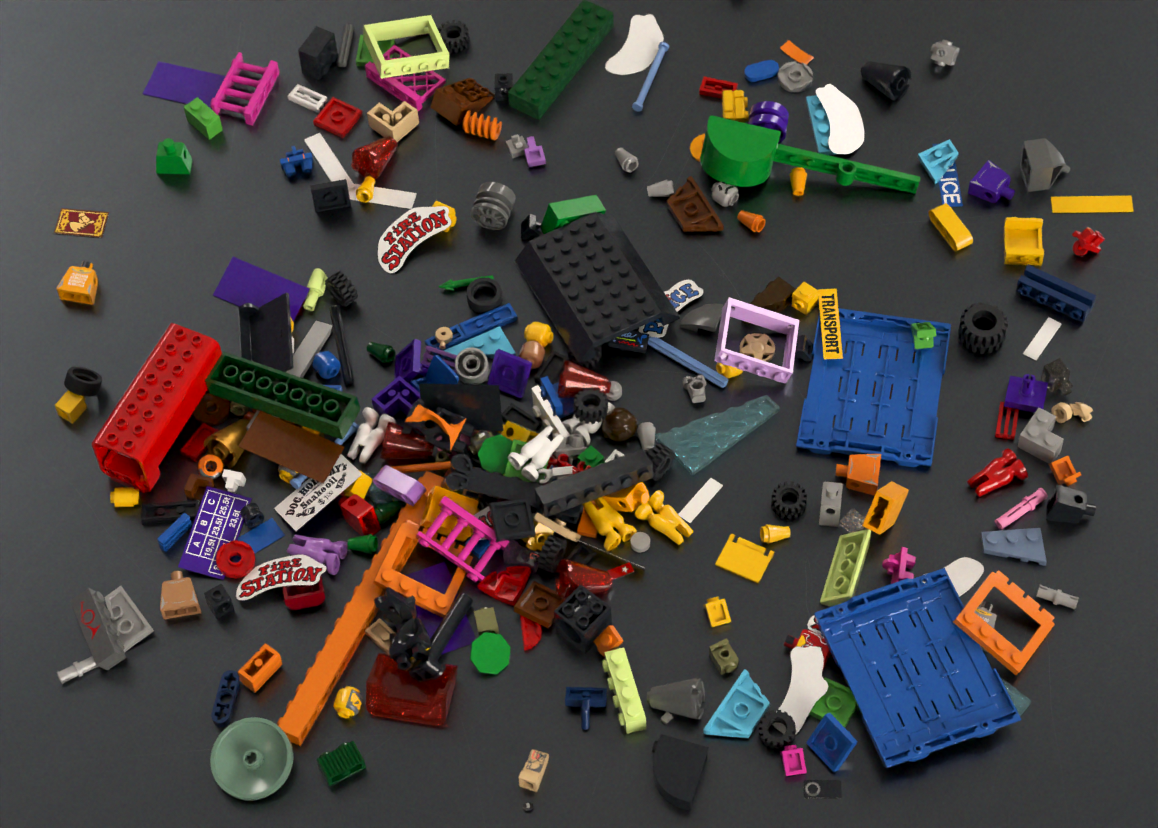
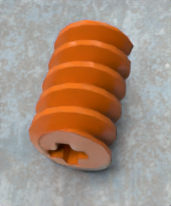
M470 110L467 111L462 124V129L466 133L478 134L479 137L484 136L486 139L491 137L493 141L498 139L502 128V121L498 124L496 117L491 122L489 115L484 120V114L477 118V112H474L473 116H471Z

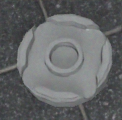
M792 61L784 64L779 69L778 83L786 91L802 92L812 84L813 72L809 66L802 62L799 64Z

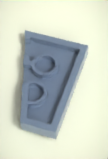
M1041 528L981 532L983 553L1005 558L1009 556L1021 559L1020 561L1028 562L1029 560L1046 566L1047 561Z

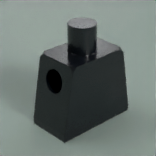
M1057 485L1047 502L1046 520L1079 523L1083 515L1094 516L1096 505L1087 503V494L1085 492Z

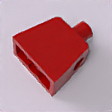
M353 494L349 498L344 496L339 500L338 504L342 509L346 522L360 536L374 535L381 530L374 507L360 496Z

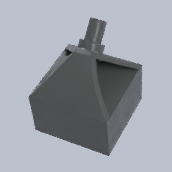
M1046 138L1023 142L1020 166L1028 192L1050 189L1061 171L1065 173L1070 171V167L1066 165L1060 152Z

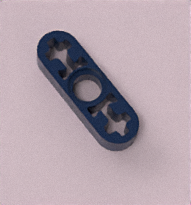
M228 670L221 676L211 713L213 723L217 727H225L231 721L241 684L236 671ZM234 678V681H232L230 685L231 689H229L227 680ZM224 695H230L232 697L231 700L227 703H223L220 701L221 697ZM222 709H224L223 712L225 717H222L221 720H218V717L221 716Z

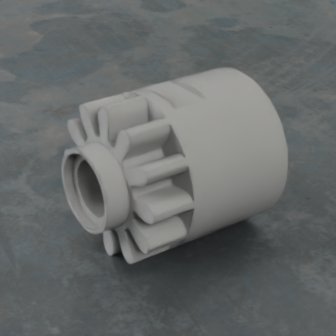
M471 347L462 350L457 355L455 368L460 381L465 385H479L484 381H488L487 377L490 374L484 352Z

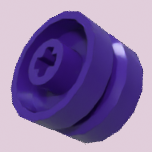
M772 101L758 102L750 109L748 124L781 131L779 144L786 138L789 113L779 103Z

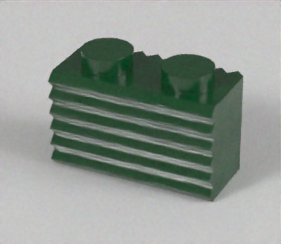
M354 741L350 743L344 742L336 750L324 752L317 758L318 767L328 786L366 768L365 761Z

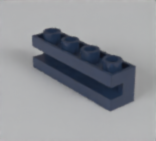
M1031 265L1026 267L1024 276H1020L1016 289L1023 296H1028L1041 304L1050 306L1056 311L1063 312L1073 319L1082 322L1086 320L1091 312L1096 299V295Z

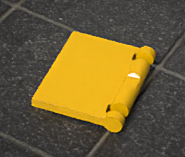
M731 533L715 565L759 584L775 552L770 550L768 556H765L766 548L741 537L734 543L735 535Z

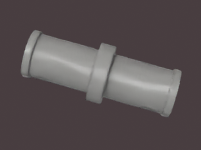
M1041 584L1036 597L1052 601L1054 605L1061 604L1074 610L1079 597L1063 593L1060 589L1054 590Z
M93 656L81 662L77 663L76 661L72 666L56 673L61 684L77 676L80 678L83 676V673L99 666H96Z

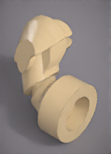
M1060 402L1052 407L1051 413L1056 416L1055 420L1059 423L1066 422L1072 415H1079L1082 421L1086 422L1092 418L1090 412L1093 409L1080 402L1069 405Z

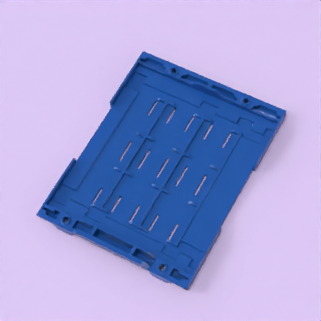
M838 308L843 359H824L819 311L812 356H814L807 399L804 398L796 447L806 448L813 453L825 455L832 452L847 455L881 454L882 460L895 461L901 466L917 467L918 465L931 467L938 417L936 416L942 374L945 373L951 324ZM930 322L935 327L936 337H933V348L915 349L911 323ZM846 342H847V343H848V345H847V351H846V354H844V352H845V346H846ZM863 345H865L863 356H861ZM882 347L880 358H878L879 349ZM899 349L897 361H895L896 351ZM916 352L914 363H912L913 354ZM840 377H841V378H842L841 387H840V392H838L839 382H840ZM857 380H859L858 390H857V395H856V394H855L856 385H857ZM874 382H876L874 397H872ZM891 385H893L892 397H891V399H889V397H890V391H891ZM908 387H910L909 400L908 402H906ZM834 416H836V418H835V424H834V427L832 428L833 419H834ZM851 419H853L852 428L849 430ZM868 421H870L869 432H867ZM885 424H887L886 435H884ZM905 426L903 437H901L902 428Z
M945 568L914 579L907 578L852 597L847 602L814 613L816 623L837 667H840L862 713L865 727L885 768L906 761L913 762L923 759L936 750L973 737L981 738L993 734L998 728L1022 720L996 668L992 670L981 646L953 623L964 608V605ZM926 610L928 611L933 622H931ZM909 616H911V618H912V620H913V622H914L916 628L914 627V625H913V623H912V621H911V619H910ZM892 621L894 622L899 634L897 633ZM858 633H860V635H861V637H862V639H863L865 645L863 644V642H862V640H861V638H860V636H859ZM945 647H946V649H947V651H948V653H949V655H950V657H951V659H952V661H953V664H952V662H951V660H950V658H949V656H948V654H947V652H946V650H945ZM927 653H929V655H930V657H931V659H932V661H933V663H934V665H935V667H936V670H935V668H934V666H933V664H932V662H931V660H930V658H929V656H928ZM913 663H914V665H915V667H916V669H917V671H918V673H919V676H918V674H917V672H916V670H915V668H914V666H913ZM894 665L896 666V668H897V670H898V673H899V675H900V677H901V679H902V682H901V680H900V678H899V676H898V674H897V671H896ZM877 671L879 672V674H880V676H881V679H882V681H883V683H884V685H885V688H884V686H883V684H882V682H881V680H880V677H879ZM966 689H967V691H968V693H969V695H970V697H971V699H972L973 702H971V700H970V698H969V696H968V694H967V692H966ZM949 695H950V697H951V699H952V701H953V703H954V705H955L956 708H954V706H953V704H952V702H951V700H950V698H949ZM914 708H916V710H917V712H918V714H919V716H920V718H921V721H920V719H919V717H918V715H917V713H916V711H915ZM897 714H899V716H900V718H901V720H902V722H903V724H904V727H903V725H902V723H901V721H900V719H899V717H898Z

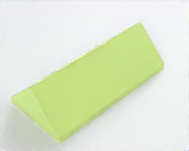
M870 529L839 537L820 603L822 605L832 607L847 602L855 596L870 545Z

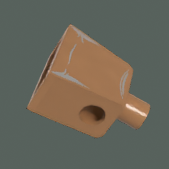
M181 571L172 572L171 580L162 583L160 610L163 619L201 613L191 578H183Z

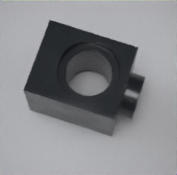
M495 74L494 88L496 101H509L508 92L513 87V74Z
M222 584L204 593L207 605L216 619L234 610L231 597Z

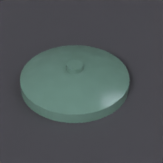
M258 717L241 719L225 728L216 739L210 758L211 771L217 784L229 795L241 800L262 799L277 791L288 778L293 764V749L286 733L272 721Z

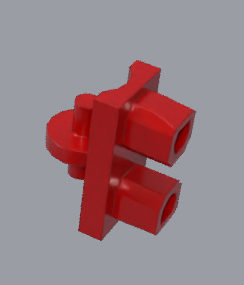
M1087 227L1082 232L1075 231L1072 234L1079 239L1073 244V252L1076 255L1084 256L1088 250L1099 253L1102 250L1099 245L1105 238L1099 231L1094 232L1091 228Z

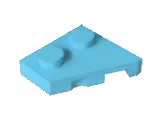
M949 139L919 153L918 159L934 184H937L958 158L959 153Z

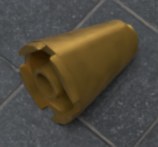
M240 419L207 437L204 440V448L207 446L208 449L207 455L213 454L218 456L222 460L223 467L228 466L227 469L232 468L244 451L243 448L238 446L247 433L246 427L250 420Z

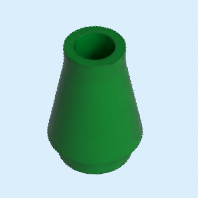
M369 534L349 538L348 549L372 554V552H376L378 549L377 536Z

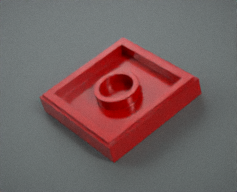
M332 97L313 120V123L317 127L344 138L363 115V112L352 105Z

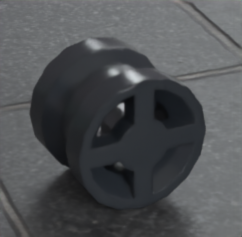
M249 503L240 511V515L243 519H246L245 523L250 528L256 527L264 521L265 517L259 511L256 503Z

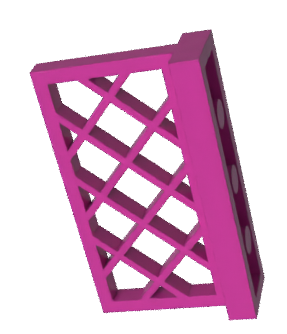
M393 45L383 54L385 61L399 59L390 58V55L394 52L398 53L400 58L412 57L396 45ZM368 62L365 65L366 76L402 102L406 101L418 111L422 109V103L433 95L436 89L441 88L446 83V79L434 71H425L426 75L415 76V73H413V76L407 77L401 75V77L381 78L374 63ZM436 79L438 81L436 84L428 85V80ZM426 80V85L416 86V81ZM413 81L414 86H405L403 82ZM416 90H426V93L420 96L416 93Z

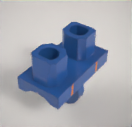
M295 145L291 146V152H286V158L280 159L282 170L284 169L287 177L296 175V166H302L303 173L312 172V152L304 154L303 149L296 150Z

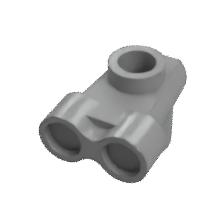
M704 375L684 377L682 382L684 388L688 390L692 402H704L706 400V380Z

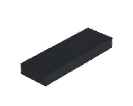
M200 500L142 504V525L175 522L183 513L190 516L191 521H195L201 502Z

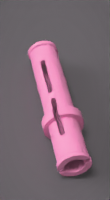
M1039 488L1029 497L1025 496L1022 502L998 519H995L996 526L1000 530H1004V528L1028 511H1033L1036 505L1047 499L1048 495L1045 490Z

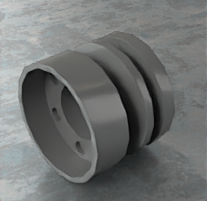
M483 183L478 190L476 200L470 212L474 222L491 230L505 228L516 200L514 192L501 183Z

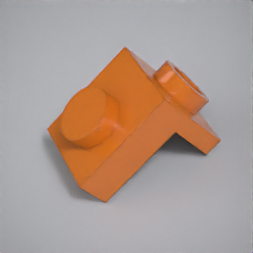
M1068 455L1049 463L1058 485L1065 483L1066 486L1077 482V477L1082 476L1080 472L1076 473Z
M608 625L594 640L599 653L604 657V652L617 649L623 642L615 627Z

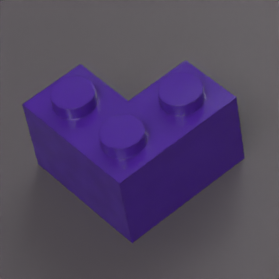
M398 376L372 398V405L380 417L382 414L394 417L400 411L407 416L413 404L418 398H421L420 393Z

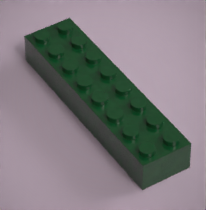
M583 0L508 92L509 106L540 120L614 27L613 12Z
M227 352L222 353L205 380L209 393L263 411L342 440L361 411L356 396Z

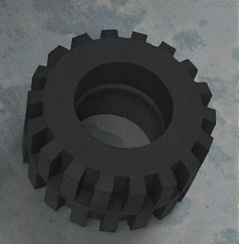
M978 302V305L971 304L970 308H965L961 314L958 336L961 338L960 342L965 344V348H971L972 352L975 353L976 351H980V354H984L986 351L987 353H992V350H998L999 346H1002L1008 327L1007 316L1003 314L1004 311L997 309V305L994 304L992 306L988 302L986 304ZM984 325L989 327L991 330L983 331L977 329L975 326Z

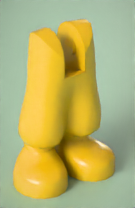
M657 490L650 497L648 503H642L637 508L635 516L641 520H648L652 528L680 545L684 542L680 533L685 537H689L693 530L672 506L663 505L664 493Z
M603 497L594 499L599 510L596 509L591 501L582 505L598 533L606 536L604 548L609 552L620 544L621 539L623 542L631 539L637 530L634 526L625 524L624 518Z

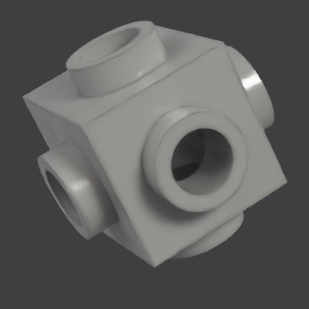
M942 39V42L938 41L932 45L930 54H932L931 59L935 60V64L945 66V64L954 65L960 48L953 46V42Z

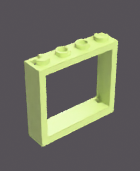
M431 15L364 25L363 39L381 78L449 68V52ZM429 34L438 53L385 61L377 41Z

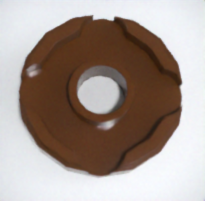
M210 393L204 394L193 411L196 421L201 425L205 423L211 427L224 423L231 413L229 400ZM210 406L217 407L214 411H207V408Z

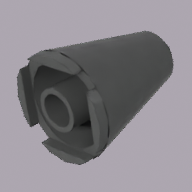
M693 678L652 687L647 692V703L650 704L651 708L693 719H701L704 709H700L702 702H705L704 683L700 681L701 678Z

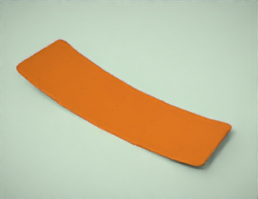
M790 40L780 47L787 55L799 63L802 62L807 65L814 58L799 49Z

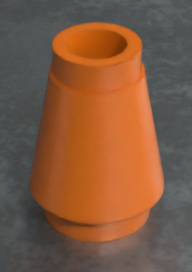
M743 210L740 211L737 217L741 223L753 232L762 231L766 223L762 215Z

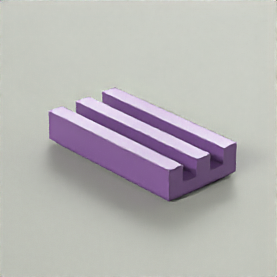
M426 346V352L423 354L424 358L421 363L430 366L431 362H428V358H433V355H430V351L456 359L457 355ZM443 359L447 365L455 367L454 362Z

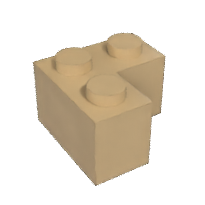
M406 101L393 111L379 102L367 113L369 127L394 145L419 124L418 110Z

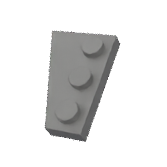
M119 586L105 597L107 609L111 613L110 619L118 630L117 636L124 645V653L154 631L122 586Z

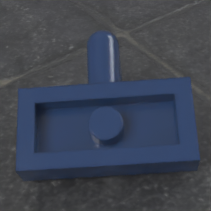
M566 687L565 706H581V728L584 730L589 729V707H606L607 688Z

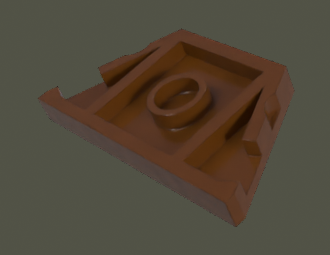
M689 176L687 182L682 187L680 186L676 193L667 200V207L683 231L724 230V225L692 176Z

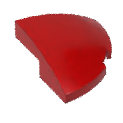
M526 566L506 567L507 571H501L498 574L494 571L477 585L478 589L489 596L515 606L526 586L531 568Z

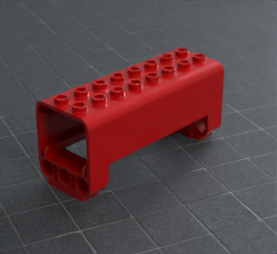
M171 323L92 442L99 467L111 480L128 487H134V489H139L142 493L152 490L160 476L158 466L208 390L205 380L222 355L220 345L215 339L175 323Z

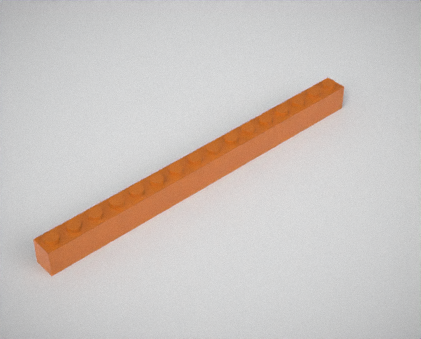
M426 471L423 477L421 476L418 479L426 488V492L414 506L407 503L405 507L401 508L399 518L396 523L392 524L388 537L383 539L379 553L373 556L372 565L369 570L364 572L361 584L355 587L351 601H348L344 607L343 615L336 620L332 634L326 637L325 646L322 651H318L314 665L308 668L303 684H299L296 696L293 701H289L285 715L280 717L277 725L286 733L290 742L299 746L302 745L363 639L365 630L371 625L379 609L375 606L374 599L385 595L386 590L373 584L401 523L406 524L407 520L410 519L421 524L429 491L435 485L441 487L444 477ZM406 536L392 566L393 570L399 573L402 571L417 545V541Z

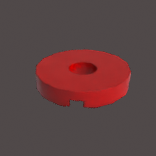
M230 541V543L223 544L217 551V568L221 574L228 578H242L249 574L255 566L254 551L249 544L243 541ZM233 556H239L241 558V560L237 563H233L230 561L231 557Z

